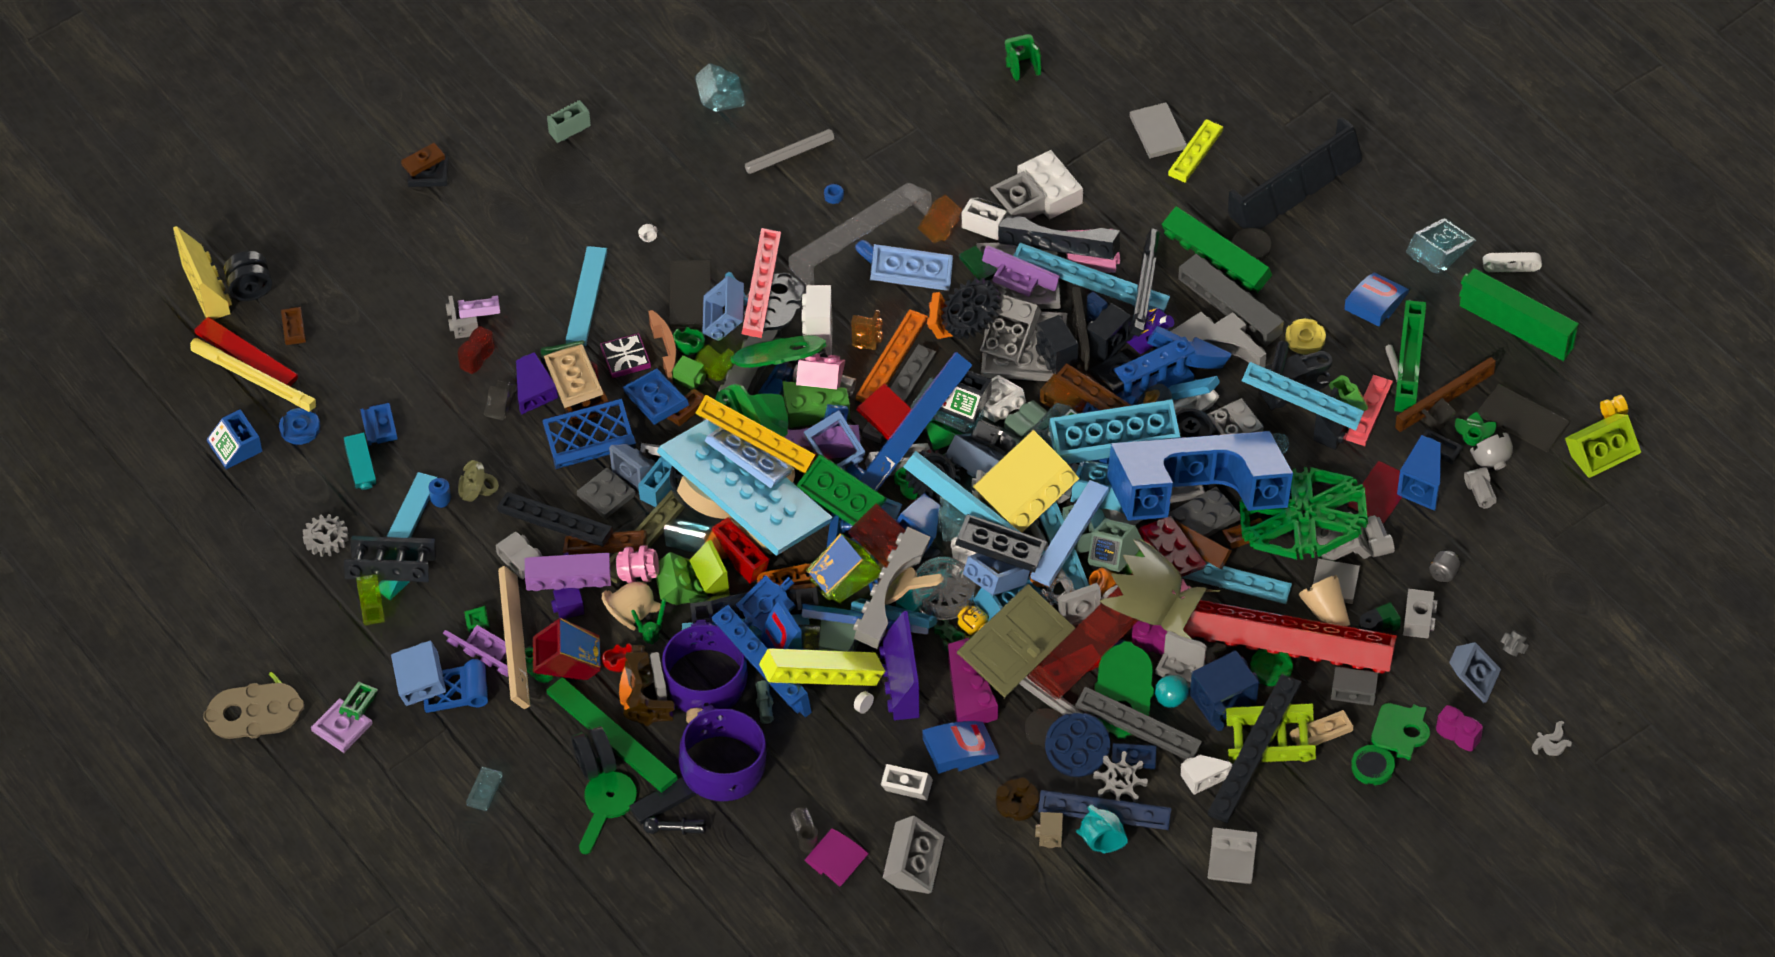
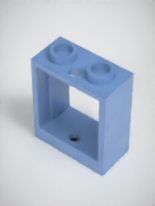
M727 276L704 295L703 334L720 341L743 322L744 283ZM723 306H725V313L722 315Z
M838 410L804 431V437L817 457L819 454L824 456L814 438L839 423L857 451L837 464V466L846 471V466L851 463L854 466L864 460L865 450Z
M979 553L968 556L963 575L992 595L1026 585L1030 573L1028 570ZM990 567H994L996 570H998V571L1001 572V573H999V574L996 573V572H995L994 570H992Z

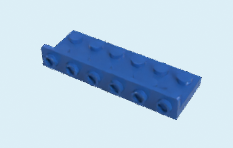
M728 605L712 616V620L766 679L759 665L767 651L766 646ZM768 682L797 714L800 712L806 717L812 713L808 694L799 683Z

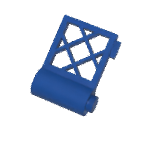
M472 659L462 667L442 670L444 684L451 687V689L445 695H437L441 698L437 704L430 705L429 701L433 697L425 699L424 710L428 713L466 705L471 707L486 705L488 703L485 663L478 659ZM460 674V679L455 684L448 681L453 675ZM455 691L461 693L462 699L454 701L449 698Z

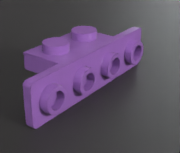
M986 246L982 261L998 268L993 277V282L1028 297L1031 295L1036 284L1051 291L1057 289L1059 275L993 247Z
M476 625L467 641L460 639L447 630L443 632L448 638L446 641L456 648L458 645L462 646L466 654L473 658L475 655L481 657L480 661L484 662L485 665L498 667L497 671L508 677V666L503 663L507 657L504 640Z

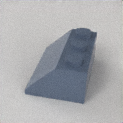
M972 433L957 434L949 446L946 457L948 459L953 457L952 464H958V467L965 468L967 474L976 477L977 470L987 473L1004 458L1003 455L994 449L970 439Z

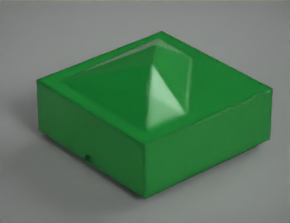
M485 606L464 611L469 633H472L476 625L483 629L490 628Z

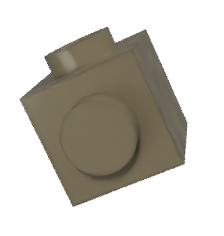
M1041 812L1040 824H1036L1035 837L1040 838L1039 846L1047 848L1061 847L1063 813Z

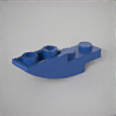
M1157 326L1149 336L1147 343L1160 348L1182 337ZM1195 337L1192 342H1189L1196 352L1185 357L1184 365L1209 369L1222 368L1231 357V353Z

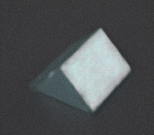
M674 519L664 527L666 546L697 553L706 543L712 527Z

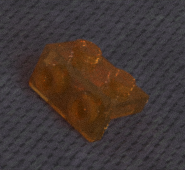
M875 310L873 318L853 315L851 321L852 346L876 350L878 342L881 343L883 339V331H881L883 318H880V311Z

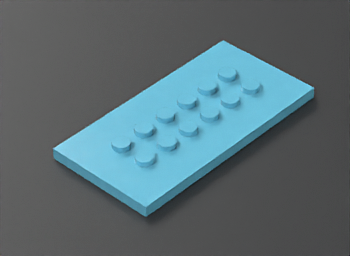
M704 420L658 448V454L776 556L823 528L832 520L830 514L788 478H784L774 487L770 488L706 443V437L719 428V426L708 420Z

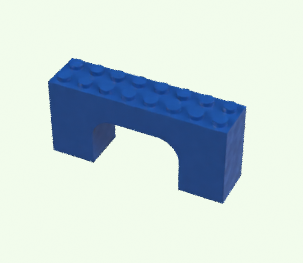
M1270 431L1111 443L1107 479L1128 521L1168 517L1172 487L1227 485L1239 493L1248 511L1288 508L1293 476L1292 470Z

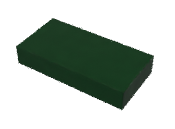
M977 246L959 254V259L979 281L981 278L985 281L993 279L997 269L982 261L983 253Z

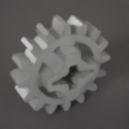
M328 514L327 518L320 515L319 520L312 518V524L306 523L307 529H303V541L306 544L307 550L312 549L314 555L320 552L321 557H323L324 553L332 556V551L339 553V547L345 548V542L348 541V529L345 527L344 521L339 522L338 516L331 519V514Z

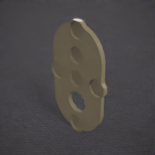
M252 683L247 687L227 689L217 694L204 712V721L208 723L210 729L216 735L222 738L250 737L253 739L258 738L260 735L279 733L290 728L304 709V701L299 697L295 689L287 684L271 683L259 685ZM231 706H238L242 710L241 716L235 721H228L224 718L226 709Z

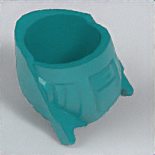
M1093 805L1088 806L1090 813L1086 814L1083 818L1081 827L1076 830V833L1082 836L1084 841L1094 851L1109 853L1124 847L1128 839L1119 818L1108 810H1098Z

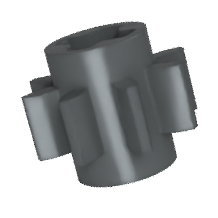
M1515 630L1511 634L1505 633L1501 640L1504 643L1503 650L1516 657L1518 653L1524 654L1529 646L1525 643L1527 637Z

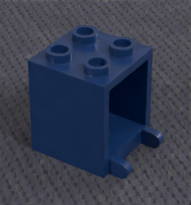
M1234 651L1192 671L1190 696L1211 726H1214L1217 731H1222L1224 729L1223 721L1227 720L1226 708L1256 706L1259 679L1254 672L1250 671L1245 658L1240 657L1237 651Z

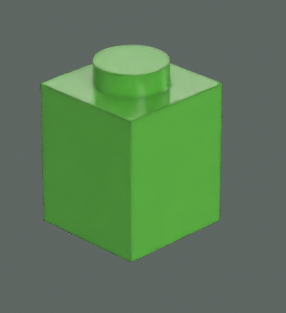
M682 356L673 368L674 382L686 388L696 390L705 381L704 364Z

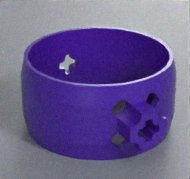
M697 620L696 623L691 624V627L685 628L674 635L667 643L663 652L661 667L666 693L674 705L687 713L692 708L704 709V707H707L704 706V703H709V706L718 709H730L742 697L748 678L746 657L718 626H714L706 620ZM700 650L722 652L734 659L740 666L738 673L731 681L719 688L707 691L685 688L676 683L669 675L671 668L680 658Z
M713 706L704 707L702 711L697 712V716L687 725L680 741L679 766L685 783L696 794L710 800L731 801L746 796L759 784L765 770L767 747L764 734L760 726L744 713L730 709H718ZM722 736L744 742L753 749L758 759L742 771L721 774L701 768L692 761L687 752L696 743L704 739Z

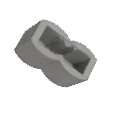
M517 532L512 533L496 545L498 556L522 580L525 578V558L543 557L537 548L530 546L528 539L524 535H520Z

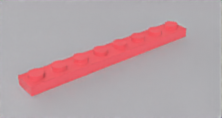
M761 228L742 329L743 335L762 338L781 232Z

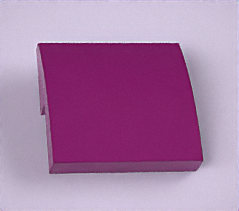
M831 829L805 861L820 875L825 873L840 887L868 853L845 835Z

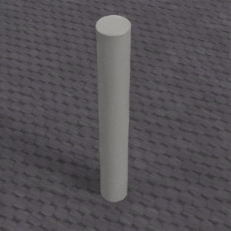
M1387 345L1385 350L1397 381L1399 362L1393 346Z

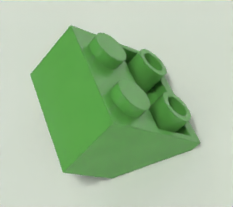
M669 552L659 560V574L656 580L661 600L665 598L666 602L680 605L690 603L689 599L708 596L707 592H704L689 559Z

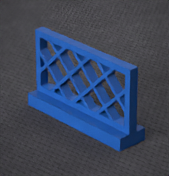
M622 399L542 420L554 459L555 469L610 455L609 447L611 445L628 444L632 448H635L636 445ZM619 405L621 413L618 419L607 414L610 407ZM596 411L603 415L598 424L587 419L591 412ZM577 417L583 420L578 430L568 425L570 418ZM604 417L615 422L611 431L600 426ZM557 422L563 427L557 435L550 431L548 424ZM585 422L596 427L591 436L580 431ZM617 424L626 428L627 435L619 437L613 433ZM565 427L575 432L571 442L560 437ZM598 429L608 434L605 441L599 442L593 439ZM578 434L588 439V442L583 447L573 444ZM558 439L569 445L566 451L556 453L555 444Z

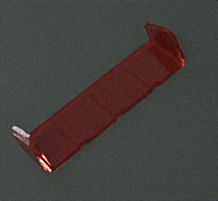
M1117 587L1107 598L1122 596L1123 593ZM1101 603L1027 676L1028 679L1054 699L1059 700L1139 620Z

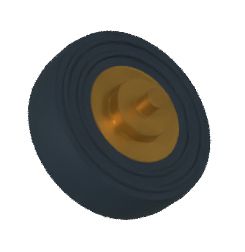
M1155 384L1141 394L1137 404L1172 400V393L1165 385Z

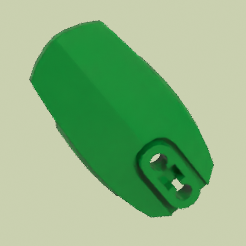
M735 383L717 392L716 401L782 437L788 434V417L782 395H749L742 385Z

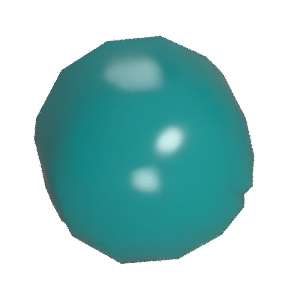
M1166 675L1156 684L1155 696L1164 707L1174 708L1188 698L1189 685L1186 679L1180 675Z

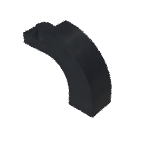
M980 418L970 436V439L994 449L1004 457L1023 440L999 425L994 426Z

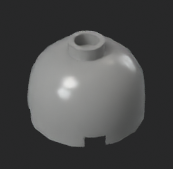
M1503 433L1504 437L1501 438L1497 434L1476 444L1478 447L1476 450L1472 447L1470 452L1476 463L1481 467H1486L1487 469L1494 468L1495 470H1500L1507 466L1505 462L1511 458L1513 453V445L1508 433Z

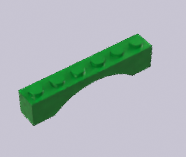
M1406 300L1394 411L1403 412L1416 404L1426 302Z

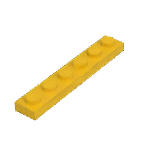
M705 395L696 411V414L803 473H806L815 457V454L707 395Z

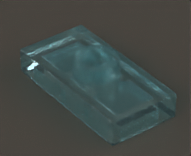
M482 767L466 801L467 806L487 811L503 777L502 772Z

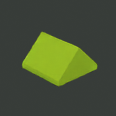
M709 540L689 561L704 592L716 595L729 594L726 568L712 540Z

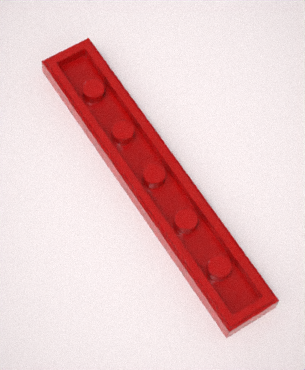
M209 317L194 329L195 334L221 351L288 386H291L298 379L296 373Z

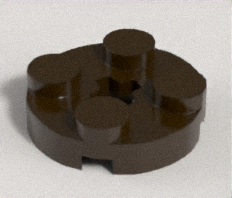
M1026 778L1010 780L998 787L996 807L1002 816L1014 818L1015 821H1023L1035 814L1039 805V793L1036 787L1029 783ZM1014 797L1022 798L1021 803H1018L1017 801L1013 802L1012 800L1014 799Z

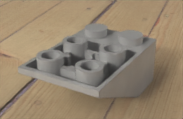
M1001 294L999 296L1002 299V302L999 303L1001 309L996 310L999 316H993L992 319L995 322L989 323V329H987L980 351L1019 363L1035 330L1041 309L1038 305Z

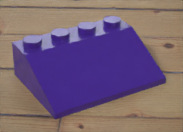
M903 611L884 635L883 646L879 647L880 659L885 660V664H882L885 670L883 677H887L888 682H884L886 695L890 694V700H887L888 712L893 713L894 720L919 718L918 675L908 611Z

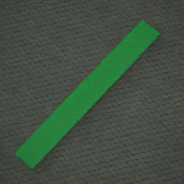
M563 677L546 690L553 700L588 730L600 725L606 733L612 751L661 793L678 780L676 774Z

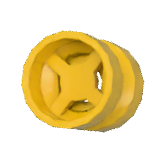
M1622 395L1615 396L1613 400L1606 399L1600 402V409L1604 418L1616 413L1625 415L1628 413V406Z

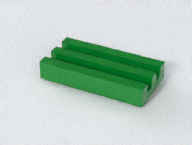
M358 682L340 706L339 713L343 715L345 712L348 717L351 718L353 715L355 720H359L376 697L378 689ZM361 689H364L362 693L358 696L352 707L349 708V705L352 703V701L357 696L359 691Z

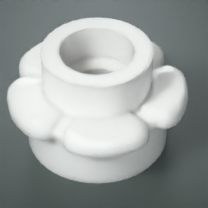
M652 224L643 225L638 231L639 237L644 242L655 240L657 237V227H653Z

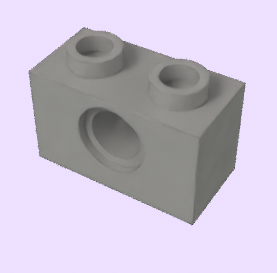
M1408 589L1404 636L1429 638L1430 630L1434 631L1435 618H1431L1432 613H1436L1437 601L1433 600L1434 592Z

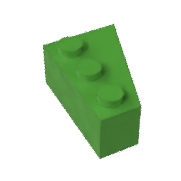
M783 381V397L790 428L819 423L820 419L825 416L827 404L847 406L849 409L847 419H850V403L846 388L829 389L796 385L795 382Z

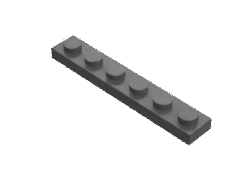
M918 344L890 387L905 403H907L936 358V351ZM869 422L866 424L862 431V436L881 443L884 436Z
M1084 687L1075 705V708L1186 760L1188 758H1195L1202 744V741L1087 687Z

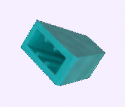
M364 433L344 437L345 450L356 489L366 490L372 488L376 484V478Z

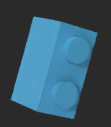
M662 456L638 484L640 500L654 507L671 491L669 475L672 465Z

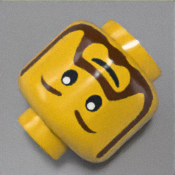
M966 605L957 616L959 618L958 625L970 636L978 632L989 619L988 615L977 605Z

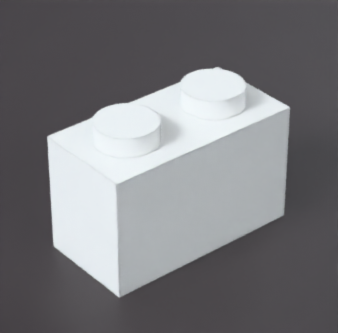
M886 764L881 786L888 792L927 800L933 779L928 773Z

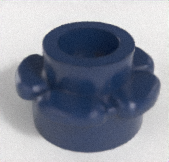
M788 362L786 364H779L777 379L785 381V378H790L792 367L788 366Z

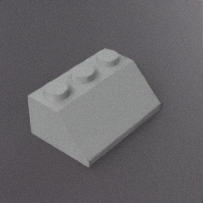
M915 816L897 821L894 827L883 879L899 889L932 893L944 836Z

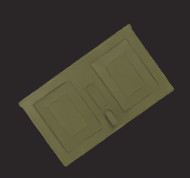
M1027 584L957 651V654L1005 698L1075 630V627Z

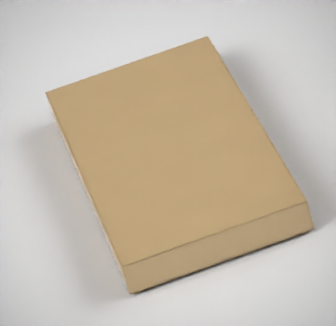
M583 344L544 356L564 408L603 395Z

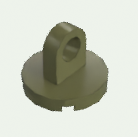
M471 460L464 466L463 471H465L464 476L461 475L458 485V492L462 500L471 502L479 494L490 496L498 490L497 479L493 475L484 473V467L481 462ZM484 481H487L491 485V489H488L484 485Z

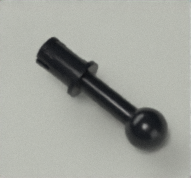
M648 817L643 823L644 830L649 834H655L659 830H680L683 835L687 833H706V829H704L706 827V820H689L683 817L682 822L659 821L655 817Z

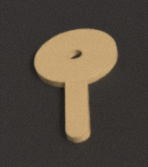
M910 567L902 572L888 588L885 596V605L898 600L910 589L936 586L943 581L944 577L941 574L917 577L916 571Z

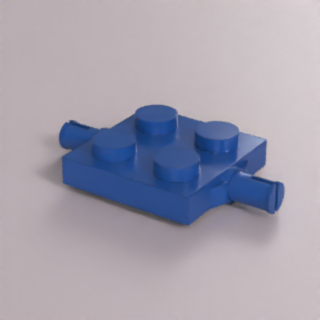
M765 576L736 604L746 618L743 622L748 628L753 625L763 631L767 617L779 600H782L789 612L796 607L786 593L794 584L789 577L779 586Z

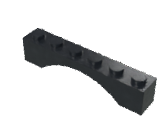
M1005 215L998 226L1000 244L1018 246L1019 243L1036 249L1111 260L1114 259L1120 249V230L1098 228L1086 231H1059L1039 226L1025 217Z
M815 583L792 585L786 591L788 598L796 605L793 610H802L803 604L819 606ZM749 591L689 599L692 623H696L697 620L713 622L712 616L727 605L737 615H743V612L736 604Z

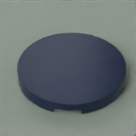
M1087 713L1063 715L1050 726L1045 740L1047 757L1056 770L1067 776L1084 777L1093 774L1104 765L1103 757L1108 756L1110 752V739L1107 729L1100 720Z

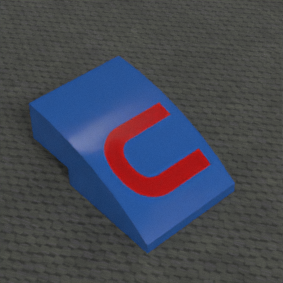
M1374 272L1367 276L1346 298L1344 310L1380 327L1386 318L1391 317L1409 293V289Z
M779 600L767 617L762 631L761 642L767 649L802 650L801 629L782 600Z
M954 722L923 730V741L938 774L954 768L962 771L999 758L983 722Z

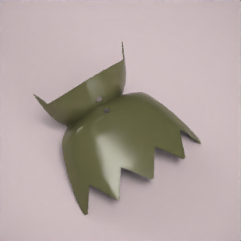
M1134 539L1144 557L1123 555L1133 575L1112 574L1123 595L1099 601L1129 617L1148 624L1161 625L1166 631L1192 639L1183 631L1187 621L1205 592H1220V590L1194 587L1181 592L1182 577L1174 565L1147 542L1141 539Z

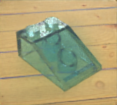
M1443 218L1416 232L1406 253L1415 261L1425 265L1429 271L1438 274L1452 265L1476 239Z

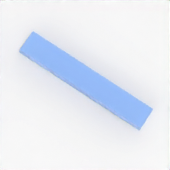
M1091 480L1088 482L1041 557L1035 573H1031L1032 580L1050 587L1108 494V487Z

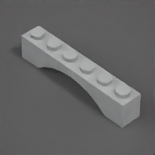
M907 527L905 533L900 532L896 541L898 547L896 551L891 550L887 559L890 563L888 567L882 568L879 575L881 581L879 585L874 584L870 593L873 597L870 602H865L862 613H864L862 619L858 618L853 627V630L856 631L854 639L876 649L878 648L888 625L885 613L887 590L902 572L920 563L928 547L929 536Z

